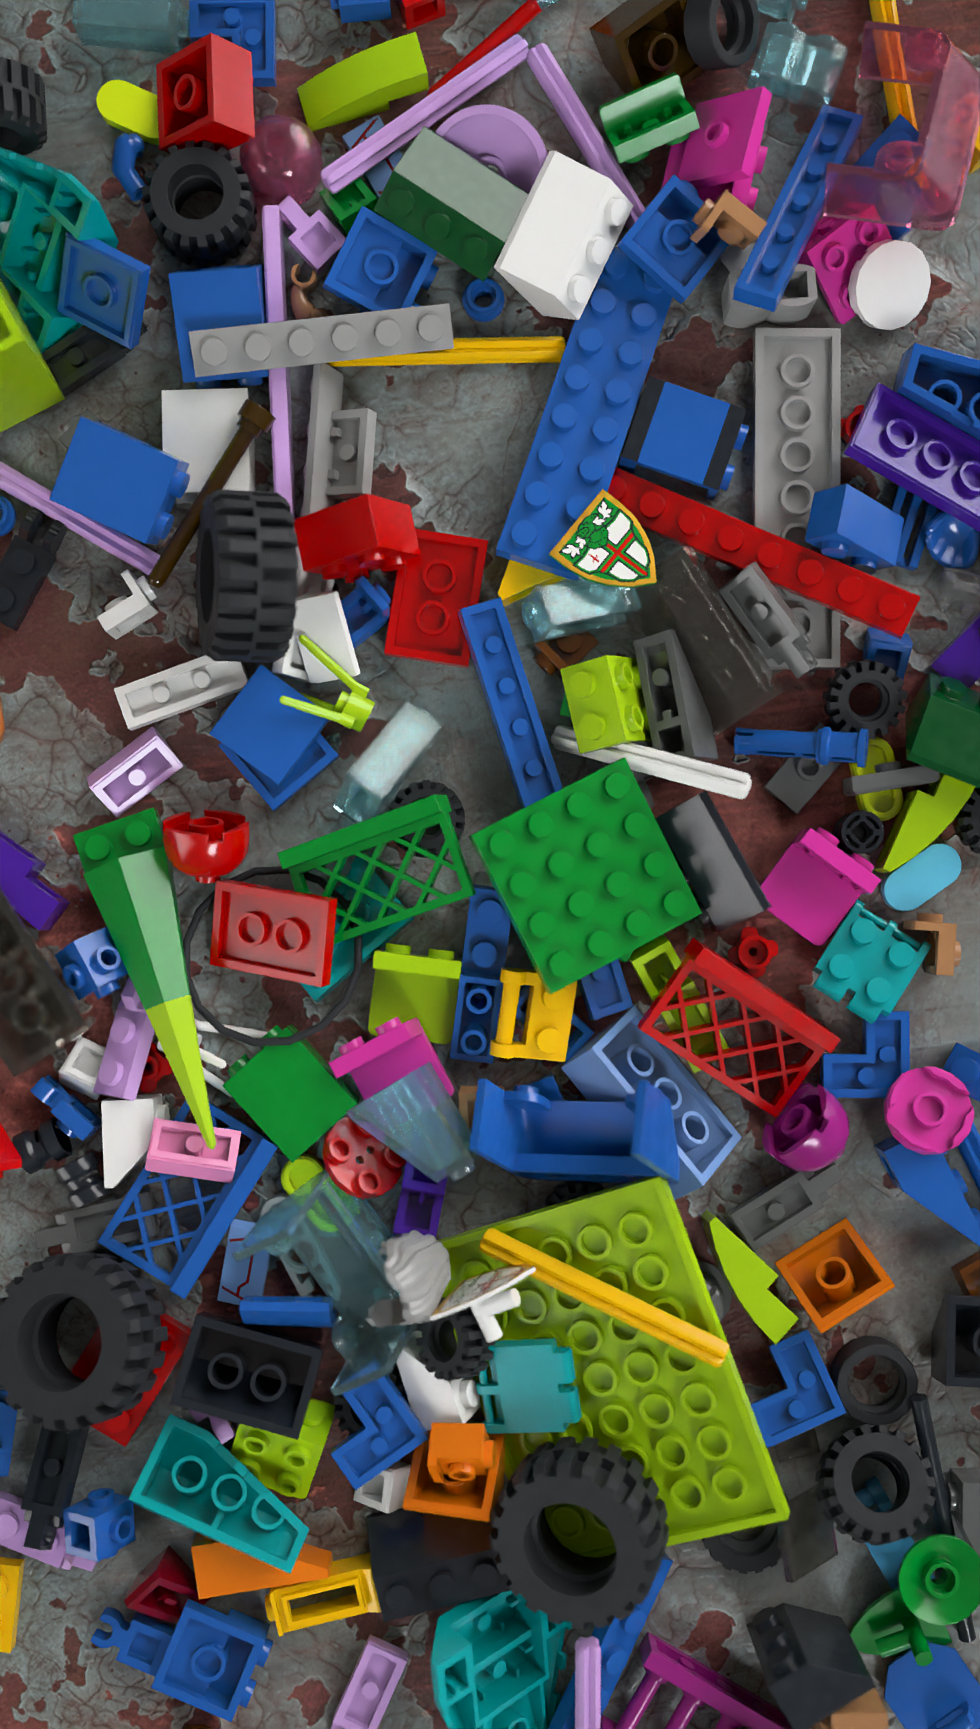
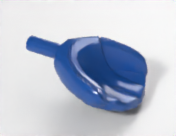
M944 511L938 512L929 520L925 526L924 533L926 535V547L932 558L945 568L966 570L972 567L979 557L980 532Z

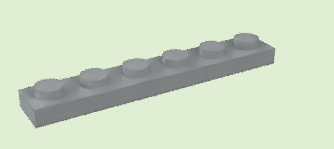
M449 303L189 331L195 377L454 348Z

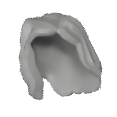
M412 1230L410 1233H402L399 1238H390L388 1241L381 1242L379 1253L380 1255L385 1254L388 1256L384 1264L385 1275L392 1287L399 1291V1296L397 1299H381L368 1308L369 1317L366 1320L372 1326L379 1328L430 1322V1316L437 1309L447 1284L451 1279L450 1260L447 1249L442 1245V1242L436 1240L435 1236L431 1234L423 1235L417 1230Z

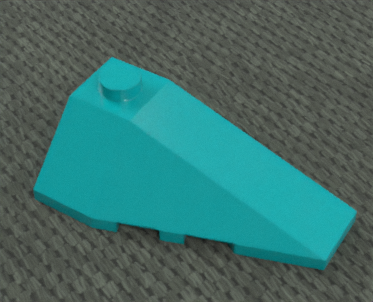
M172 1414L169 1415L129 1497V1500L139 1507L289 1574L292 1572L309 1532V1528L209 1431Z

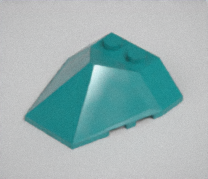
M0 147V277L42 354L83 325L57 311L65 233L69 231L77 240L82 241L95 238L115 249L119 241L99 200L72 174Z
M511 1590L462 1602L438 1617L430 1664L434 1702L448 1729H548L560 1703L561 1695L555 1689L559 1669L563 1670L566 1668L568 1655L562 1651L565 1629H572L571 1622L563 1620L561 1625L548 1621V1614L539 1609L535 1614L525 1606L527 1600L520 1593L515 1596Z

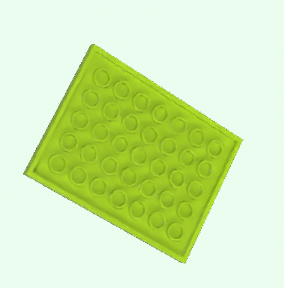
M662 1176L644 1177L437 1240L442 1242V1245L449 1253L451 1279L441 1298L447 1297L462 1280L508 1266L479 1250L480 1241L484 1233L489 1228H494L727 1342L668 1181ZM529 1275L501 1291L504 1292L515 1288L519 1293L521 1303L520 1306L494 1315L503 1333L495 1341L556 1338L557 1347H571L576 1378L573 1379L574 1382L563 1384V1386H577L582 1417L579 1418L580 1421L569 1423L565 1432L506 1433L505 1474L508 1481L528 1453L533 1454L539 1445L547 1441H551L556 1445L560 1437L568 1436L575 1437L576 1443H582L586 1436L599 1439V1446L608 1449L610 1443L621 1448L622 1452L620 1455L628 1461L635 1458L644 1467L641 1474L645 1479L648 1477L653 1478L659 1488L656 1500L662 1499L665 1502L668 1514L665 1521L669 1527L666 1547L788 1520L790 1509L730 1348L723 1364L720 1367H714ZM454 1328V1332H453V1333H454L455 1338H456V1341H457V1335H456V1331H455V1328ZM485 1360L489 1365L487 1367L488 1380H492L489 1360ZM479 1375L472 1377L476 1383L480 1381ZM480 1395L481 1409L485 1417L482 1395ZM491 1395L494 1418H498L495 1395ZM557 1503L544 1507L546 1521L551 1532L567 1549L576 1554L594 1558L609 1556L617 1552L609 1529L591 1511L569 1503Z

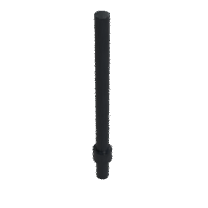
M923 1393L913 1394L910 1396V1404L918 1443L921 1447L922 1459L928 1457L932 1466L927 1469L928 1477H935L936 1487L930 1489V1496L935 1497L932 1511L937 1534L955 1536L928 1398ZM972 1614L966 1619L955 1623L960 1641L968 1643L976 1639Z

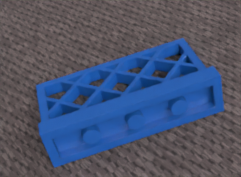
M186 1100L173 1121L186 1123L185 1118L190 1112V1107ZM210 1101L209 1107L213 1127L219 1128L217 1119L229 1125V1127L224 1129L241 1131L242 1134L252 1139L244 1154L237 1156L236 1162L238 1164L235 1167L232 1182L225 1183L220 1192L203 1196L200 1180L192 1178L196 1198L173 1203L168 1179L178 1177V1175L159 1173L158 1176L149 1178L152 1172L147 1171L144 1166L98 1240V1243L169 1285L171 1287L170 1291L183 1299L187 1297L232 1221L237 1216L278 1149L277 1145L267 1134H262ZM161 1181L166 1205L143 1211L139 1192L144 1185ZM215 1199L207 1213L205 1201ZM134 1202L136 1213L126 1215ZM198 1203L202 1219L198 1229L180 1233L175 1209ZM168 1211L173 1235L150 1241L145 1216ZM138 1218L143 1243L126 1246L112 1237L121 1222ZM192 1237L184 1250L182 1239ZM175 1241L179 1260L170 1273L155 1263L152 1247ZM145 1249L146 1257L136 1251Z

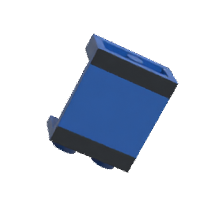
M649 376L618 468L634 473L636 465L646 467L708 489L705 499L713 501L718 490L726 491L731 481L735 466L728 464L732 450L740 451L745 441L749 426L742 424L747 409Z

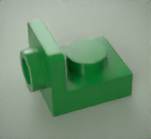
M360 177L338 193L332 194L327 188L319 192L325 207L341 226L346 237L362 206L378 214L374 211L378 200Z

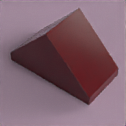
M168 1545L137 1574L124 1602L129 1609L177 1625L188 1599L205 1605L212 1597L199 1599L195 1573Z

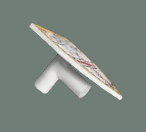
M526 1264L511 1265L460 1281L430 1316L431 1321L471 1307L486 1341L492 1342L497 1340L503 1333L494 1315L520 1306L521 1303L519 1293L515 1288L504 1292L501 1291L535 1272V1267Z

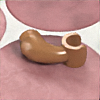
M299 264L294 265L291 270L293 287L290 299L295 319L328 316L325 309L315 308V305L307 297V294L315 291L318 286L315 269L312 271L311 279L308 282L301 283L298 281L300 266Z

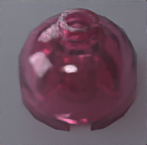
M284 114L267 115L256 121L254 126L255 138L241 144L239 148V162L243 167L244 173L247 174L254 197L269 202L270 205H279L288 196H291L298 205L306 202L314 195L315 187L319 184L321 178L320 172L324 169L322 150L312 130L298 118Z

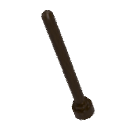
M246 399L238 411L237 415L240 418L236 423L239 427L148 576V583L153 588H160L165 584L198 530L200 512L203 509V501L206 495L217 489H223L253 438L259 439L262 433L267 434L276 420L271 413L255 402Z

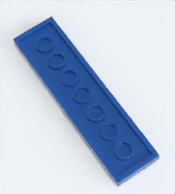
M613 248L580 319L574 322L495 554L578 582L579 576L549 556V553L600 491L604 489L608 492L673 298L619 248Z

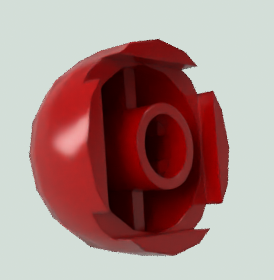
M204 810L206 817L191 819L190 811L169 816L163 820V841L166 856L171 864L182 873L195 877L196 882L215 883L217 880H221V876L231 873L241 865L248 853L250 841L249 821L246 822V816L240 813L224 810Z

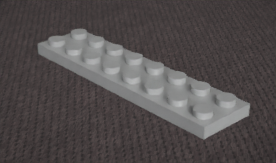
M755 328L753 332L752 525L822 554L821 549L806 542L805 537L814 493L841 485V328ZM773 585L807 631L806 634L811 642L806 646L818 662V665L812 670H835L840 668V613ZM752 638V669H790L785 661L778 665L772 658L768 660Z

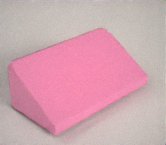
M154 1118L145 1169L151 1172L231 1183L236 1167L241 1131L213 1127L216 1146L211 1150L207 1147L197 1124Z

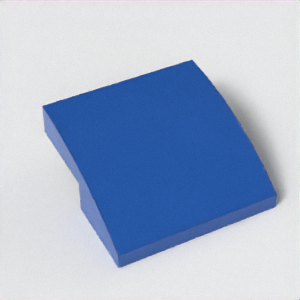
M245 1296L240 1301V1315L243 1323L248 1327L335 1328L337 1326V1308H333L334 1297Z

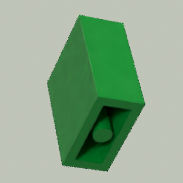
M290 1024L283 1030L276 1025L262 1038L289 1037L299 1031L293 1024ZM305 1038L291 1045L262 1046L263 1049L252 1059L244 1054L226 1071L231 1078L222 1085L292 1163L360 1100L341 1077H335L330 1065Z

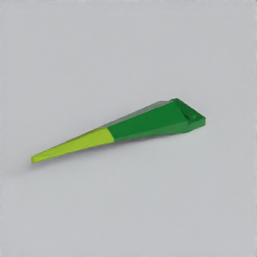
M153 807L73 835L84 869L85 874L83 876L206 1145L213 1150L216 1146L190 995L173 868L166 856L163 826L159 813Z

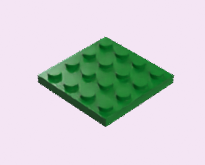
M625 757L468 836L547 994L557 992L702 914Z

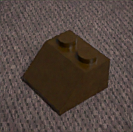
M627 0L589 28L606 70L625 94L671 73L678 74L682 87H684L706 71L694 62L687 49L684 36V12L688 0Z

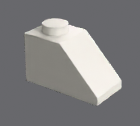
M162 1094L137 1095L134 1101L108 1097L101 1101L104 1188H114L121 1183L147 1155L154 1118L170 1120L169 1107L167 1104H162Z
M412 1331L392 1348L411 1409L426 1430H431L432 1422L466 1423L481 1407L476 1382L472 1377L448 1381L435 1378V1372L429 1373L425 1368L428 1360L421 1361L419 1353L424 1351L423 1345L417 1346L416 1338L422 1337V1332Z

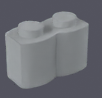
M797 264L775 312L733 300L734 286L743 268L728 275L721 294L723 324L730 327L750 328L764 321L777 325L795 324L808 317L817 300L815 268L809 265Z

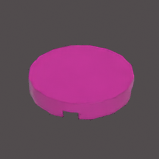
M934 1066L915 1068L902 1073L888 1088L883 1104L885 1122L893 1137L905 1148L922 1155L942 1154L957 1147L970 1133L975 1116L973 1106L971 1107V1100L968 1097L969 1092L965 1085L951 1072Z

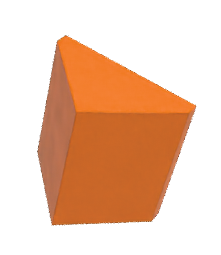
M844 1218L775 1262L776 1267L808 1318L821 1334L895 1287L891 1278L847 1218Z
M427 1430L429 1433L428 1439L414 1450L402 1506L403 1509L490 1522L493 1508L498 1502V1496L504 1489L506 1433L488 1434L490 1440H495L496 1464L494 1469L488 1468V1475H475L474 1479L463 1481L453 1479L448 1474H444L443 1483H435L427 1468L431 1430Z

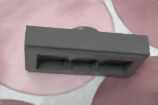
M819 722L810 732H818L819 728L822 729L825 726ZM788 757L762 788L791 813L796 815L841 762L830 761L828 765H820V763H816V759Z
M901 761L874 765L875 773L853 776L841 781L843 794L848 797L936 782L937 779H940L938 771L925 766L902 769Z

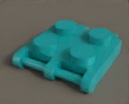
M857 899L812 969L819 974L812 987L838 1003L846 992L851 994L852 998L846 1008L872 1024L880 1013L885 1017L890 1015L932 945L926 941L922 943L916 941L897 929L898 924L892 920L889 922L884 921L863 907L865 903Z
M556 1338L495 1341V1345H489L488 1349L494 1352L493 1358L489 1360L492 1380H488L486 1369L485 1371H480V1381L476 1383L477 1394L482 1395L485 1420L482 1421V1424L485 1425L488 1434L565 1432L569 1423L580 1421L579 1418L582 1417L578 1388L574 1385L563 1386V1384L574 1382L573 1379L576 1378L571 1347H557ZM491 1395H495L498 1418H494Z

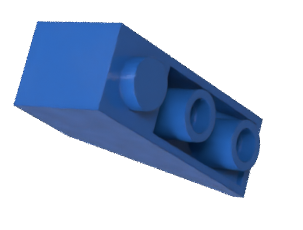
M893 1136L873 1145L893 1185L980 1246V1213L975 1207H969L963 1195L968 1192L966 1183L956 1168L950 1169L944 1157L948 1151L942 1154L922 1155L905 1148Z

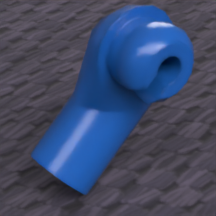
M122 133L114 141L111 170L130 199L138 201L143 198V186L147 185L136 171L135 162L136 158L142 157L145 145L143 139L138 134Z

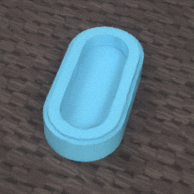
M946 844L927 846L914 858L885 876L881 884V896L884 902L890 908L897 911H911L918 908L957 879L961 871L959 854L954 848Z

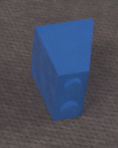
M264 263L180 269L168 273L183 383L195 382L196 389L221 387V380L237 379L238 386L263 384V377H269V369L195 377L189 331L267 323Z
M81 416L49 500L145 544L158 545L160 539L164 540L168 536L173 525L174 516L170 513L176 498H182L186 492L190 481V474L186 472L190 464L110 425Z

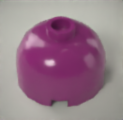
M804 1083L797 1088L773 1125L766 1121L763 1128L762 1144L769 1155L795 1171H817L838 1160L843 1154L849 1136V1120L842 1104L832 1093L819 1084L818 1087H813L810 1083Z

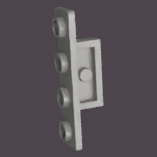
M326 363L314 364L313 379L310 382L311 407L310 420L307 424L308 447L307 461L304 466V501L300 517L333 506L335 499H351L364 494H371L377 413L369 408L341 410L344 376Z

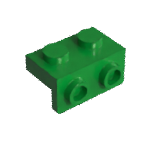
M671 73L598 107L610 149L619 164L624 161L627 163L640 161L650 154V150L663 144L675 145L681 143L690 136V132L700 128L696 112L685 98L681 80L677 73Z

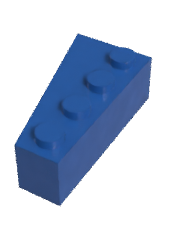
M914 343L902 355L893 391L980 441V360Z

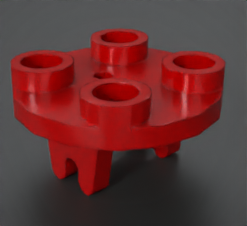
M362 1111L359 1114L344 1117L330 1128L324 1138L322 1155L326 1171L335 1185L348 1195L357 1198H378L391 1190L402 1174V1167L407 1162V1152L400 1145L392 1130L383 1131L379 1129L369 1111Z

